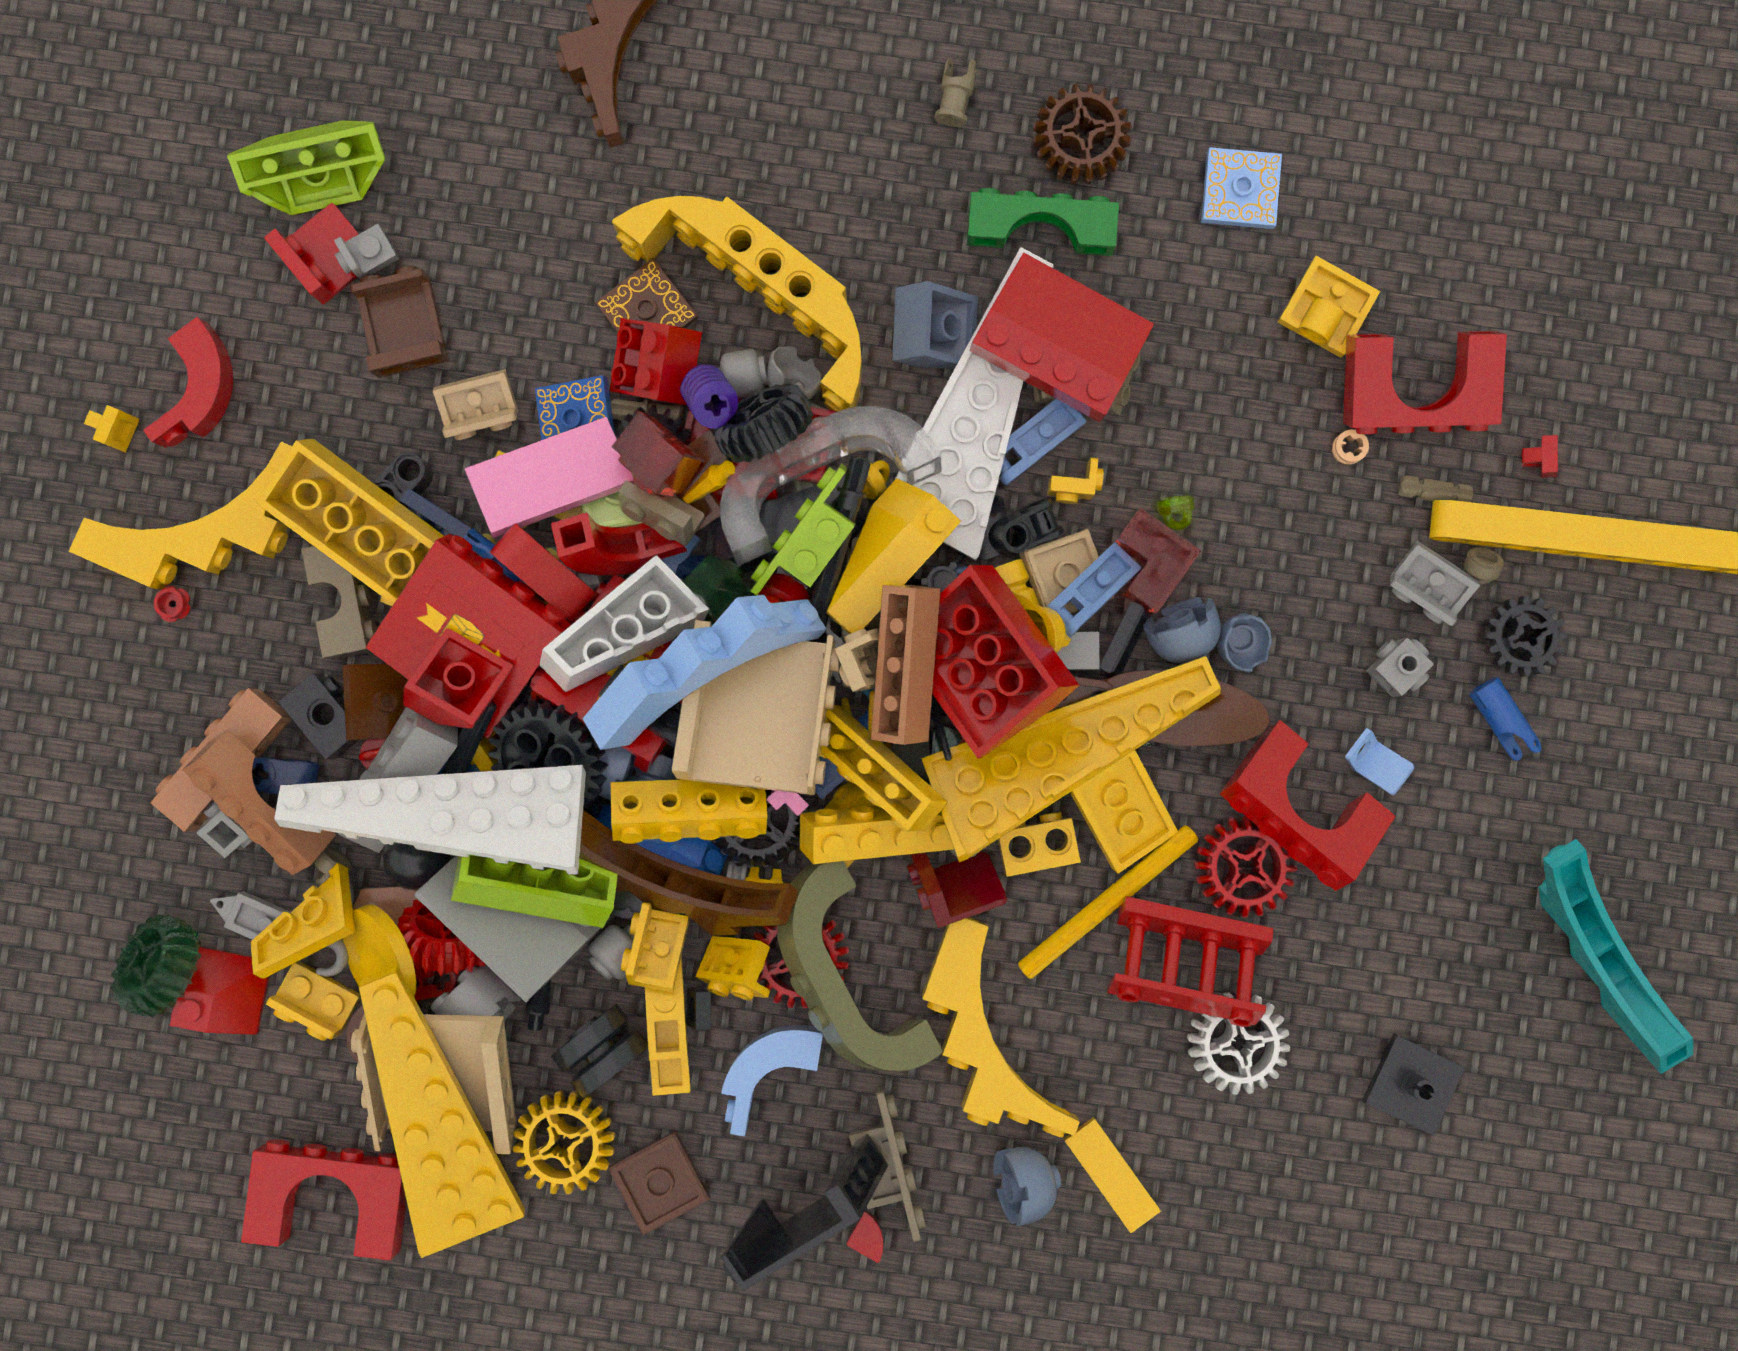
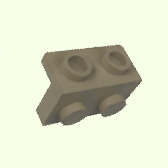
M626 480L618 491L621 509L626 516L636 522H642L650 526L663 537L675 540L684 546L688 545L705 519L704 513L645 480H641L637 486Z

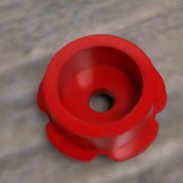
M167 586L156 594L154 609L164 621L176 622L177 619H184L189 614L191 609L189 605L190 596L182 588L176 589L174 586ZM171 601L176 602V606L173 608L170 606Z

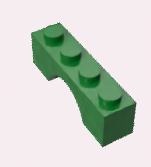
M982 188L978 192H971L966 246L1003 248L1007 239L1015 230L1029 223L1041 222L1051 224L1063 231L1069 238L1075 254L1112 256L1116 248L1119 203L1110 202L1109 198L1102 196L1089 197L1088 200L1073 199L1072 195L1062 193L1053 194L1049 198L1037 197V194L1031 191H1018L1015 195L1000 194V191L997 189Z

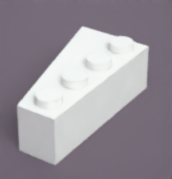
M656 555L544 647L539 665L567 692L673 640L685 629H694L695 620L704 621L709 608Z

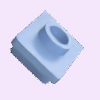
M1368 728L1364 730L1345 756L1353 771L1390 795L1397 793L1414 770V765L1379 743L1374 733Z

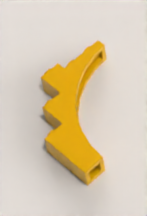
M281 442L267 467L244 492L226 506L198 520L170 528L137 530L113 527L84 518L69 552L143 585L162 590L173 581L177 572L176 562L178 559L204 571L219 575L221 569L226 568L231 560L233 553L231 547L233 543L274 559L276 553H280L286 545L288 526L277 521L273 515L255 503V501L292 446Z
M970 917L946 925L922 992V999L928 1001V1008L939 1013L948 1014L949 1009L955 1011L942 1046V1055L948 1057V1064L957 1068L968 1070L969 1065L974 1066L961 1103L962 1110L968 1113L966 1118L984 1126H988L989 1121L999 1124L1003 1110L1008 1111L1007 1117L1016 1122L1028 1124L1029 1120L1043 1124L1042 1130L1054 1136L1064 1137L1065 1133L1075 1136L1080 1123L1076 1114L1049 1102L1030 1088L1009 1066L992 1038L984 1015L980 989L981 955L989 926L987 923Z

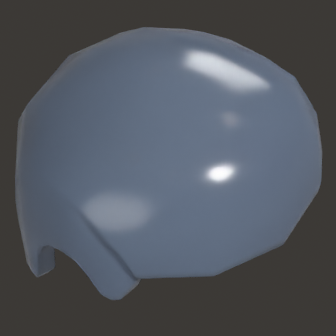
M1241 613L1231 617L1222 624L1221 636L1216 645L1218 654L1228 666L1244 672H1253L1255 666L1268 660V651L1272 644L1271 630L1260 617Z

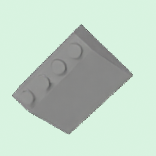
M455 856L414 895L525 1002L571 961L601 929L595 926L451 901L458 856Z

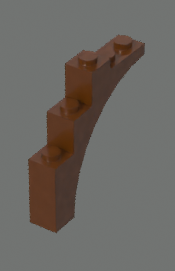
M592 0V3L586 4L592 26L557 37L561 50L555 52L561 72L562 74L569 72L574 85L581 84L587 104L594 102L598 114L591 116L596 133L598 138L606 137L610 148L624 143L618 119L617 96L622 61L634 32L647 12L659 0Z
M583 810L579 858L618 874L616 892L629 891L642 902L651 903L653 910L685 913L711 935H739L741 928L744 926L787 924L798 894V890L790 883H761L711 874L655 854L635 843L628 844L622 841H613L612 830Z

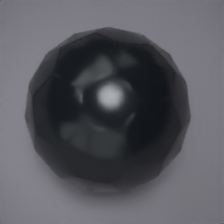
M394 842L393 845L386 844L383 850V865L387 875L400 887L413 891H418L451 861L450 854L419 850L414 845Z

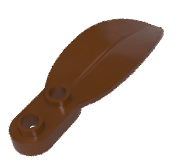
M1166 670L1131 671L1117 674L1104 680L1073 676L1080 686L1054 707L1052 711L1088 699L1095 691L1104 693ZM1218 681L1221 687L1220 695L1149 741L1181 746H1211L1238 743L1254 738L1264 732L1269 725L1270 718L1264 705L1253 696L1241 689Z

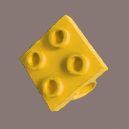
M1315 256L1277 322L1342 358L1346 353L1347 335L1357 334L1381 291L1324 259Z

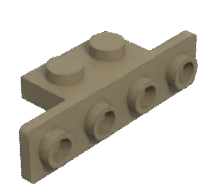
M884 1086L877 1087L876 1095L884 1124L849 1133L852 1146L856 1140L868 1134L888 1164L880 1183L867 1205V1209L903 1200L913 1242L921 1240L920 1229L925 1228L926 1223L921 1204L914 1206L910 1192L917 1190L912 1168L904 1169L901 1155L907 1153L903 1132H895L892 1118L898 1116L893 1094L886 1095Z

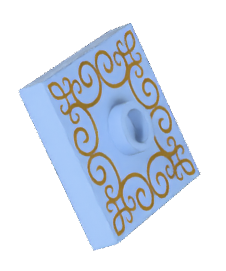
M1209 147L1206 156L1201 223L1274 229L1277 221L1282 154Z

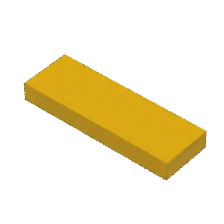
M1094 1117L1078 1127L1075 1136L1069 1134L1063 1138L1130 1233L1161 1212Z

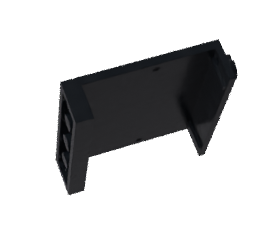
M866 1134L855 1141L826 1189V1196L781 1224L764 1199L759 1201L721 1256L727 1276H730L732 1281L737 1282L742 1291H745L861 1219L888 1167L887 1162L869 1135Z

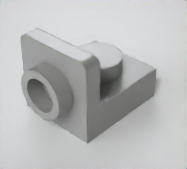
M379 224L374 225L348 241H345L341 236L334 240L340 250L335 253L339 264L346 273L352 271L359 279L372 275L399 260L397 253Z

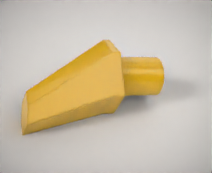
M724 461L720 465L709 466L685 493L683 500L687 504L693 503L727 485L728 477L735 473L733 463Z

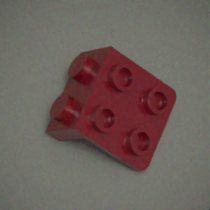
M926 852L910 854L913 863L906 866L914 887L921 885V888L916 889L923 911L931 910L937 928L991 910L1007 902L1006 892L986 852H979L964 861L959 862L957 860L935 869L932 868Z

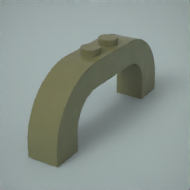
M844 861L821 864L811 863L791 882V885L798 890V894L787 924L777 925L782 957L792 975L790 978L792 987L799 996L804 998L809 1008L808 1016L816 1029L821 1030L826 1041L841 1057L861 1068L880 1071H906L930 1062L943 1053V1050L926 1019H909L885 1035L872 1030L863 1020L828 954L822 938V923L828 907L837 898L855 888L856 884Z

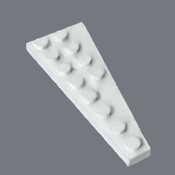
M1020 247L896 477L934 495L961 520L960 524L945 539L943 544L974 561L977 560L980 554L1023 380L970 352V347L1023 252L1053 268L1052 263Z
M583 765L280 785L274 819L280 827L317 833L325 830L343 833L347 838L359 839V836L379 839L383 844L393 845L394 842L414 845L419 850L469 857L470 854L493 858L498 863L508 864V861L530 864L534 869L544 870V867L566 870L567 874H578L586 772Z

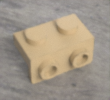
M506 369L433 388V394L444 424L442 429L444 438L452 436L456 440L470 438L477 434L476 430L490 427L491 431L502 430L510 427L512 421L517 418L518 407Z
M877 628L869 631L861 629L845 636L846 644L835 648L841 663L839 666L840 676L845 685L851 687L852 692L875 689L878 655L875 648L878 647L879 632Z

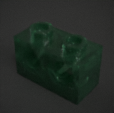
M711 554L682 581L709 608L704 621L711 622L712 626L737 597L755 596L751 589L744 585L740 578L742 572L735 563L729 559L722 561Z

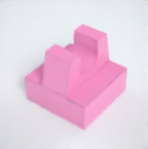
M772 790L766 795V801L775 810H778L785 803L797 816L809 806L798 793Z

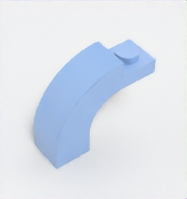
M807 1025L782 1026L761 1034L743 1048L729 1069L721 1094L736 1096V1100H728L725 1122L732 1123L730 1134L745 1136L754 1088L767 1073L782 1067L817 1071L823 1038L821 1030Z

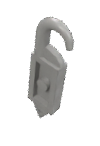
M245 891L239 892L234 896L217 897L210 900L225 921V928L252 940L284 911L291 913ZM343 939L327 946L336 953L334 965L329 968L319 967L316 969V974L325 977L334 976L344 969L347 965L348 953Z

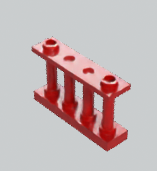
M1125 897L1117 916V924L1124 925L1130 930L1124 975L1115 973L1108 985L1107 993L1117 995L1120 1000L1126 1002H1138L1141 1000L1229 1019L1231 1024L1241 1027H1248L1258 1023L1266 1013V1005L1251 1002L1255 956L1263 955L1272 943L1273 928ZM1147 931L1161 933L1166 937L1161 983L1139 978L1144 935ZM1184 939L1198 941L1203 946L1198 991L1176 986L1181 941ZM1220 947L1237 950L1240 954L1236 999L1214 994L1218 948Z

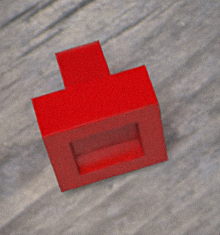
M1558 435L1542 436L1541 447L1523 448L1522 467H1541V478L1557 477Z

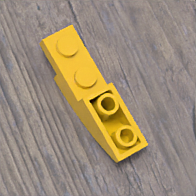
M681 955L673 993L645 987L648 1050L653 1096L690 1093L691 1091Z

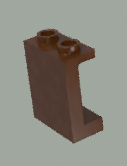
M415 266L399 268L395 271L396 274L385 277L381 275L364 276L360 279V283L350 285L352 294L358 300L370 355L366 356L368 370L378 378L449 362L431 279L423 269H418Z

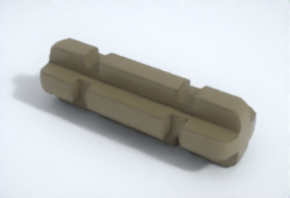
M1406 475L1401 477L1399 481L1398 494L1410 498L1417 495L1418 499L1428 501L1454 500L1471 502L1473 487L1463 484L1454 486L1451 482L1426 478L1419 481L1418 477Z

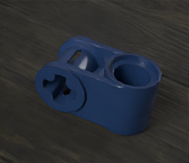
M273 757L254 758L252 766L253 783L256 791L279 794L280 785L317 783L320 763ZM258 769L269 772V778L263 779V777L257 776Z

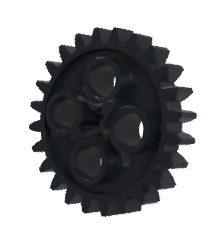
M532 700L526 706L523 703L519 704L516 708L506 713L501 718V721L494 726L493 730L496 734L489 739V742L495 747L488 753V756L498 759L491 767L494 771L583 765L586 772L583 810L587 809L602 792L600 787L606 782L607 778L601 773L608 767V764L598 760L605 753V749L600 750V748L594 747L593 744L596 741L593 736H588L586 733L588 730L586 724L579 725L576 723L578 713L575 712L570 717L566 716L565 706L562 704L553 711L549 700L545 701L540 707L536 700Z

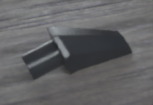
M551 979L526 1004L525 1009L529 1014L528 1029L542 1030L544 1015L549 1014Z

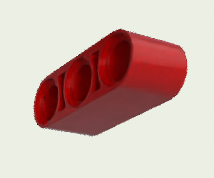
M516 523L489 551L550 605L560 609L571 622L597 595L595 591Z

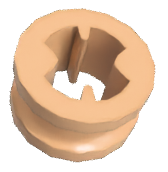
M1354 429L1344 431L1332 443L1334 458L1345 465L1357 463L1366 456L1369 450L1367 437L1364 434H1356ZM1346 438L1349 442L1356 441L1359 447L1354 450V452L1358 453L1357 456H1354L1352 452L1346 454L1343 452L1342 447L1346 445L1343 439Z

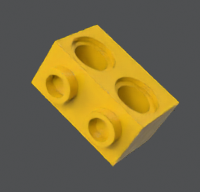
M1061 812L1040 815L1039 823L1026 825L1023 822L997 839L1004 875L1008 877L1080 863L1072 818H1062ZM1052 829H1060L1065 835L1063 846L1057 850L1049 849L1045 841L1047 833ZM1016 836H1024L1029 843L1028 851L1020 857L1012 856L1009 851V843Z

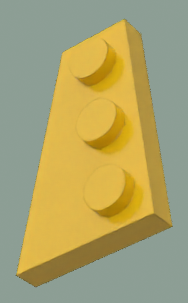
M337 863L328 871L330 877L318 888L314 885L311 886L303 894L305 900L291 913L284 911L251 941L254 975L264 979L355 932L347 867Z

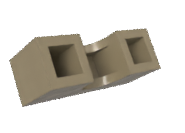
M315 546L302 548L308 585L316 588L335 586L341 595L339 611L329 619L315 621L322 658L335 660L371 652L365 647L376 632L377 626L375 621L370 620L368 606L372 603L369 587Z

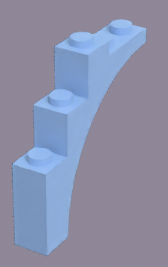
M765 595L737 597L712 627L683 630L659 659L629 662L582 719L600 750L630 745L651 723L669 708L719 675L770 651L795 643L818 639L827 629L819 618L817 610L810 604L808 599L770 603Z

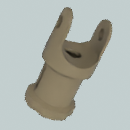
M951 58L947 59L940 86L943 92L941 105L934 116L938 123L949 127H963V125L967 124L968 118L965 115L968 97L973 94L977 69L974 59H971L969 62L967 74L960 77H952L953 61Z

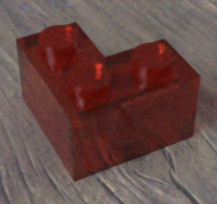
M641 411L637 413L611 446L621 455L618 461L636 476L633 482L649 495L655 493L662 498L665 495L679 498L706 465V462L657 419Z
M1139 508L1114 541L1128 555L1143 564L1122 595L1130 601L1142 605L1151 616L1158 613L1201 553V550Z

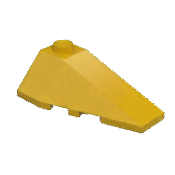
M898 478L892 482L870 507L866 522L860 536L856 540L852 555L826 611L849 634L864 629L881 610L883 585H904L961 522L934 495Z

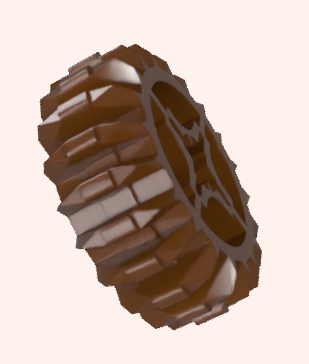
M1075 83L1072 86L1071 94L1062 87L1058 90V99L1049 96L1045 103L1047 108H1039L1037 117L1040 120L1035 121L1033 125V131L1037 133L1033 137V145L1041 147L1037 152L1038 160L1049 158L1045 169L1046 171H1051L1057 167L1059 169L1057 173L1058 180H1062L1065 173L1071 174L1070 182L1072 185L1077 183L1079 176H1083L1084 182L1088 185L1093 180V173L1102 181L1106 178V169L1115 172L1119 166L1117 160H1125L1127 152L1124 148L1129 147L1132 138L1127 135L1132 128L1131 122L1123 121L1128 114L1127 108L1116 110L1119 103L1118 96L1108 101L1105 99L1108 92L1106 88L1100 90L1099 95L1093 93L1094 86L1092 83L1087 85L1085 92H1081L1080 86ZM1073 111L1072 122L1063 125L1060 130L1053 131V125L1057 119L1065 113ZM1087 111L1095 113L1100 118H1102V120H1095L1091 118ZM1079 124L1080 130L1085 131L1084 135L1088 133L1086 143H1084V139L1079 138L1080 134L1075 135ZM1104 138H1111V145L1102 154L1091 158L1092 146L1102 143ZM1061 148L1073 150L1077 158L1066 154Z

